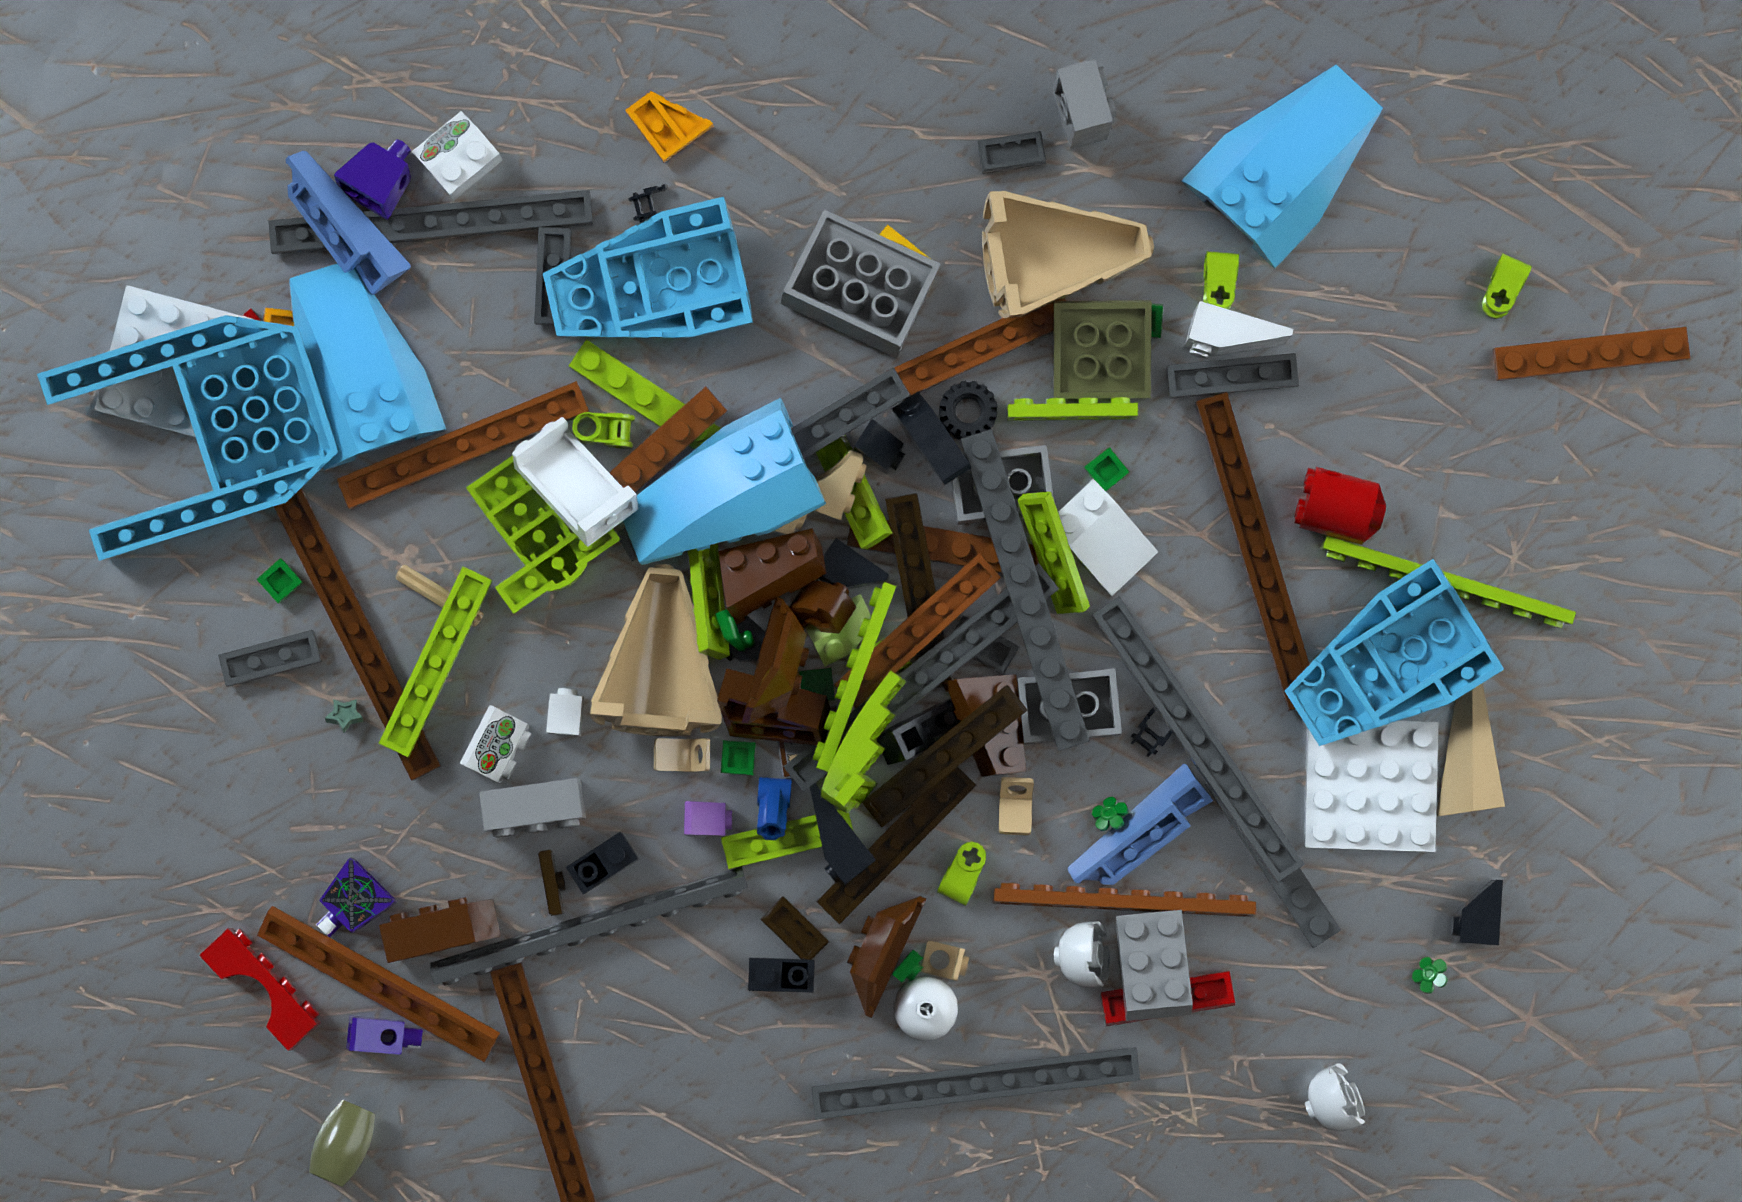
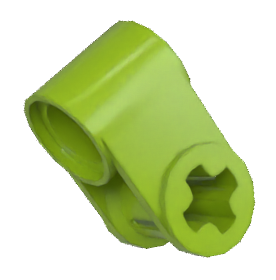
M1206 251L1203 272V302L1228 310L1231 308L1235 298L1239 254ZM1216 292L1221 293V298L1224 299L1222 305L1217 304V300L1213 298Z
M1502 253L1482 300V309L1488 317L1499 319L1507 315L1514 305L1519 292H1521L1532 266ZM1497 296L1502 297V305L1500 307L1494 305Z
M584 412L577 415L573 420V435L582 444L632 449L633 443L630 442L631 422L635 421V416L623 413ZM586 420L592 421L596 425L594 434L582 436L577 430L581 422ZM620 424V425H621V433H620V437L618 438V437H617V435H618V425Z
M966 842L959 848L938 887L937 893L964 906L967 905L978 882L977 878L986 861V852L983 846L976 842ZM972 847L978 849L977 855L981 860L979 863L973 862L970 866L965 863L966 857L962 853L964 850L971 851Z

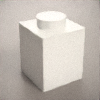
M558 688V694L550 693L546 729L548 734L581 737L584 697L577 696V690Z

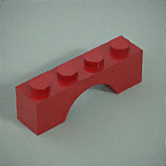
M227 928L199 956L221 979H227L235 975H246L258 980L266 988L271 999V1015L266 1028L288 1051L293 1050L321 1024L316 1018L319 1012L309 1001L305 1000L302 1003L294 993L297 991V988L285 976L280 979L272 971L275 965L263 952L259 955L256 954L250 947L253 941L243 930L239 928L235 931L233 928Z

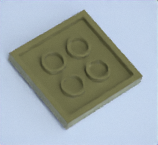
M1151 300L1053 301V398H1151Z

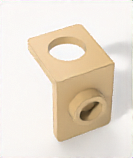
M656 738L654 740V770L679 772L709 771L710 739ZM700 747L703 751V758L701 763H699L698 760V751Z
M1001 778L999 796L1000 834H1031L1034 779ZM1013 785H1020L1025 787L1026 789L1022 791H1012L1008 789V787Z
M928 941L921 972L957 981L959 975L965 976L969 957L964 956L965 949ZM937 950H943L949 956V964L941 970L935 969L930 963L931 954Z

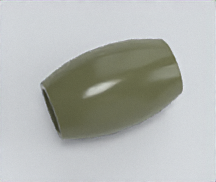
M341 1100L329 1113L316 1136L311 1152L309 1173L343 1187L356 1173L367 1154L373 1137L375 1114L355 1104Z

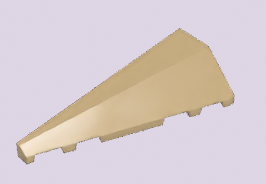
M1483 683L1456 699L1446 750L1444 773L1440 785L1439 802L1436 809L1437 817L1505 807Z

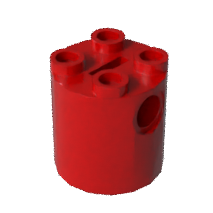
M1317 466L1315 469H1307L1303 483V493H1306V498H1299L1294 515V523L1299 524V528L1363 545L1364 542L1380 530L1387 505L1379 483Z

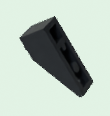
M919 391L891 408L905 435L944 485L972 468Z
M951 698L891 726L880 734L876 742L885 748L882 754L887 765L906 761L925 751L961 722V720H957L954 713L956 709Z
M814 783L810 786L824 858L829 864L824 869L835 883L842 880L846 885L874 863L876 859L834 806L822 799L821 790Z

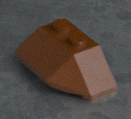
M776 597L770 613L742 722L746 724L786 706L790 695L798 694L802 676L797 675L799 666L804 668L808 657L809 648L804 647L807 634L789 606L779 597Z
M922 896L881 910L876 913L875 918L868 915L861 930V934L866 935L861 948L855 945L848 958L847 963L852 965L850 974L865 1015L872 1018L925 904L926 898Z

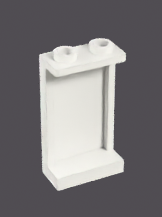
M564 417L546 424L539 434L531 440L521 442L512 453L514 467L517 472L587 547L638 510L636 493L629 486L623 488L570 432Z

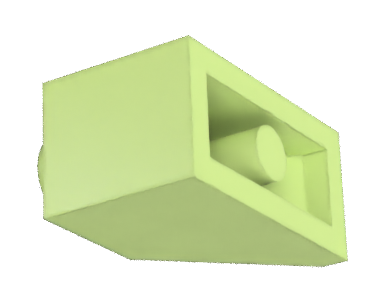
M861 594L851 598L856 605V609L839 634L820 632L817 627L808 624L805 628L824 666L851 654L852 649H856L862 638L857 635L863 618H871V614Z

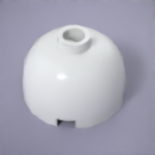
M1093 921L1075 924L1065 931L1060 939L1059 947L1054 949L1055 965L1061 967V971L1068 981L1080 987H1103L1102 981H1107L1109 977L1110 950L1109 946L1103 948L1101 937L1107 936L1101 922Z
M931 976L915 977L912 981L906 982L897 992L893 1004L894 1018L900 1029L909 1037L920 1041L936 1040L946 1035L955 1024L958 1015L957 998L951 987L941 979ZM923 1003H928L926 1007H920ZM932 1005L933 1010L930 1013L928 1009ZM920 1010H924L927 1015H923Z
M1334 1064L1315 1075L1308 1089L1309 1101L1305 1102L1310 1118L1312 1120L1318 1119L1321 1125L1333 1131H1345L1365 1124V1121L1360 1118L1365 1116L1362 1098L1356 1084L1351 1082L1349 1085L1343 1075L1348 1074V1071L1341 1064Z

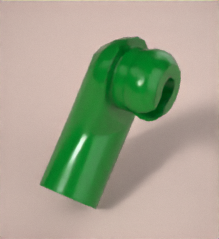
M727 609L715 614L724 639L737 651L743 652L746 648H751L755 645L751 631L747 630L739 634L736 622Z

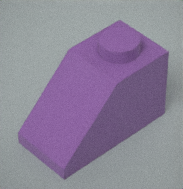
M685 801V835L726 836V829L732 830V810H726V803Z

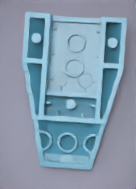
M1335 65L1225 134L1181 182L1204 203L1207 200L1211 202L1253 242L1252 248L1275 269L1319 223L1383 107L1339 66Z
M724 197L659 212L652 216L651 219L625 230L624 233L596 245L595 248L584 254H579L543 273L557 337L693 338L753 323L750 295L735 231Z
M337 263L289 279L294 326L299 327L339 451L323 466V470L355 461L358 455L413 437L416 441L447 430L425 369L376 296L369 292L356 267L344 273Z
M781 398L723 426L637 495L638 510L623 522L641 565L680 556L684 551L697 549L698 551L708 549L710 545L724 541L728 543L742 540L741 537L756 534V536L768 534L826 505L816 478L807 468L791 430V427H793L792 421Z
M1433 558L1379 592L1289 685L1285 693L1318 745L1321 746L1448 705L1503 671L1504 668L1456 590Z

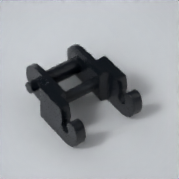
M663 184L661 187L643 189V194L638 195L635 192L632 197L628 198L629 202H634L637 216L633 217L634 221L643 223L645 222L644 219H651L652 216L658 214L654 208L652 194L667 190L668 184ZM640 200H648L650 212L643 213Z
M1154 708L1148 712L1137 728L1140 730L1138 734L1133 733L1131 735L1134 738L1131 744L1133 745L1137 742L1148 751L1147 757L1152 753L1156 755L1158 751L1155 748L1158 745L1162 747L1172 735L1171 730H1169L1165 737H1162L1148 728L1146 722L1156 711ZM1144 731L1157 740L1153 746L1141 737Z

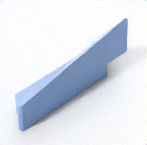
M301 151L286 158V164L292 169L293 180L292 183L287 185L288 197L344 273L356 267L369 292L374 295L411 268L410 263L307 151Z
M1183 764L1132 809L1123 818L1124 825L1120 829L1111 828L1068 867V871L1075 883H1081L1082 880L1100 881L1104 885H1114L1191 826L1185 817L1208 805L1213 799L1188 765Z

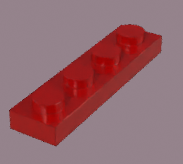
M1230 971L1190 977L1193 1002L1192 1013L1235 1006L1236 1002ZM1122 989L1101 992L1106 1027L1150 1020L1126 1021Z

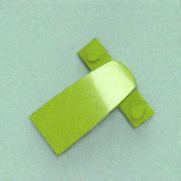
M513 456L466 487L486 517L525 564L523 568L495 586L513 614L547 590L549 592L561 591L574 585L583 576L589 561L621 540L614 529H611L587 547L574 532L571 534L566 523L517 472L514 467Z
M891 670L871 695L848 730L831 763L821 790L822 799L845 813L850 812L853 808L858 809L862 801L868 797L878 784L869 775H865V773L885 750L884 747L876 742V739L896 716L886 707L906 683L903 678Z

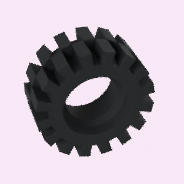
M961 381L959 384L950 386V389L944 393L939 407L940 421L948 433H951L958 440L988 431L994 426L997 418V401H995L992 391L990 392L984 384L980 385L977 381ZM963 399H973L980 405L981 415L972 423L962 422L956 415V406Z

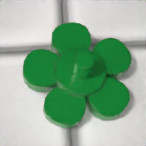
M1114 797L1104 799V807L1097 805L1093 808L1092 816L1094 819H1097L1095 826L1100 831H1106L1110 825L1113 829H1120L1124 825V820L1121 816H1125L1129 811L1128 806L1124 802L1117 803Z
M1425 957L1419 962V966L1423 970L1417 969L1412 974L1413 981L1416 984H1420L1421 991L1426 994L1434 991V984L1442 988L1448 982L1447 976L1442 974L1447 970V964L1442 959L1433 961L1430 957Z

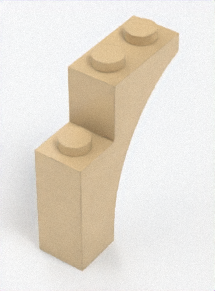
M850 450L834 467L815 477L826 505L814 511L841 520L843 512L849 514L855 499V495L850 493L855 482L861 483L867 465L862 464L863 454ZM806 515L775 531L790 534L794 533L795 528L801 530Z

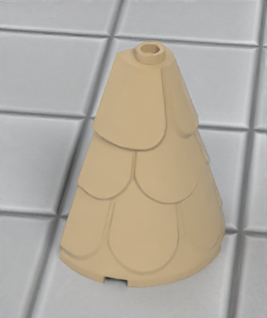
M990 191L985 201L983 218L984 220L989 219L985 232H982L984 270L994 307L1001 306L1002 310H999V315L1002 318L1021 317L1059 298L1064 299L1094 283L1102 284L1148 261L1154 251L1153 238L1151 235H1148L1147 226L1141 223L1095 210L1087 212L1053 201L1045 202L1007 191Z
M657 564L654 568H648L625 615L624 621L626 623L610 653L608 665L591 700L590 717L599 725H605V721L612 723L613 730L648 736H690L692 729L700 728L701 733H707L721 726V710L717 702L718 696L708 667L709 661L707 655L698 651L696 622L693 612L694 606L682 571L673 569L674 567L671 565Z

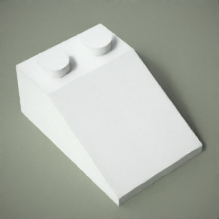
M1200 301L1194 311L1184 347L1190 349L1189 354L1208 359L1209 355L1220 356L1285 345L1292 336L1294 329Z
M1094 479L1058 511L1073 557L1111 597L1158 553L1120 506Z

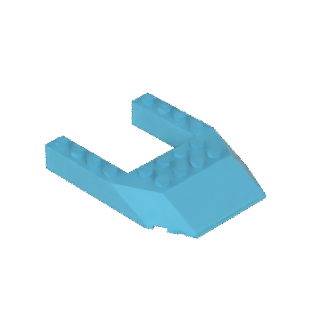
M224 315L37 374L47 405L172 366L213 490L89 529L99 561L286 503L339 452L299 327Z

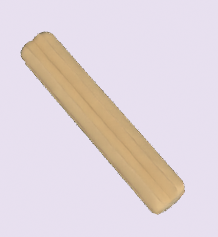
M403 565L396 574V580L443 608L450 594L448 590L407 565ZM480 610L472 624L473 627H476L483 618L484 614Z

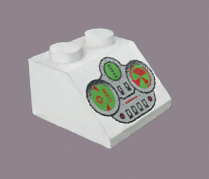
M462 111L412 151L453 201L503 161L499 152Z
M489 705L460 764L496 782L501 783L503 778L508 780L517 762L513 761L517 750L523 751L532 733L527 731L530 725Z

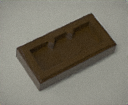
M553 850L539 851L538 857L549 915L564 914L560 892L566 890L563 872H557Z
M784 896L760 919L800 959L812 960L829 943Z

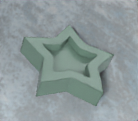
M333 699L334 710L325 717L326 723L337 724L343 733L351 724L364 722L363 717L357 712V699L347 703Z

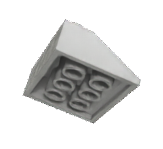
M824 209L783 290L780 304L897 358L941 263Z

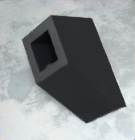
M620 831L566 866V869L584 895L639 861L640 858L623 832Z
M750 957L748 991L814 993L815 960Z

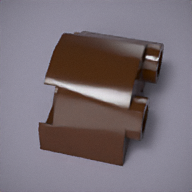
M812 581L801 588L789 608L804 630L808 624L817 627L820 632L839 634L856 609V605L848 596L849 590L845 585L838 582L830 584L822 581Z

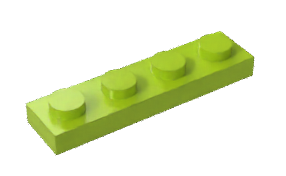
M1127 397L1111 398V403H1098V398L1078 399L1079 403L1066 404V399L1049 398L1046 399V404H1033V399L1021 398L1014 399V404H1008L1007 421L1136 420L1138 417V403H1130V398Z
M844 435L817 451L816 454L826 472L841 461L850 450L853 451L847 436ZM864 474L861 483H854L850 494L855 495V499L849 514L845 513L861 549L868 550L893 533Z
M1052 493L1023 494L1018 499V503L1039 564L1059 588V590L1051 595L1056 613L1085 612L1090 607Z
M718 543L710 545L708 549L700 551L692 549L688 550L687 553L690 564V583L693 593V612L696 622L698 651L721 660L730 656L729 643L724 639L715 615L725 610Z
M837 809L838 813L853 830L849 812L845 813ZM816 815L787 821L785 836L779 837L777 840H765L764 837L757 834V829L721 837L728 869L822 847Z

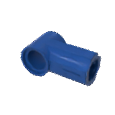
M759 777L757 834L764 837L765 840H777L779 837L785 836L787 808H790L792 779Z

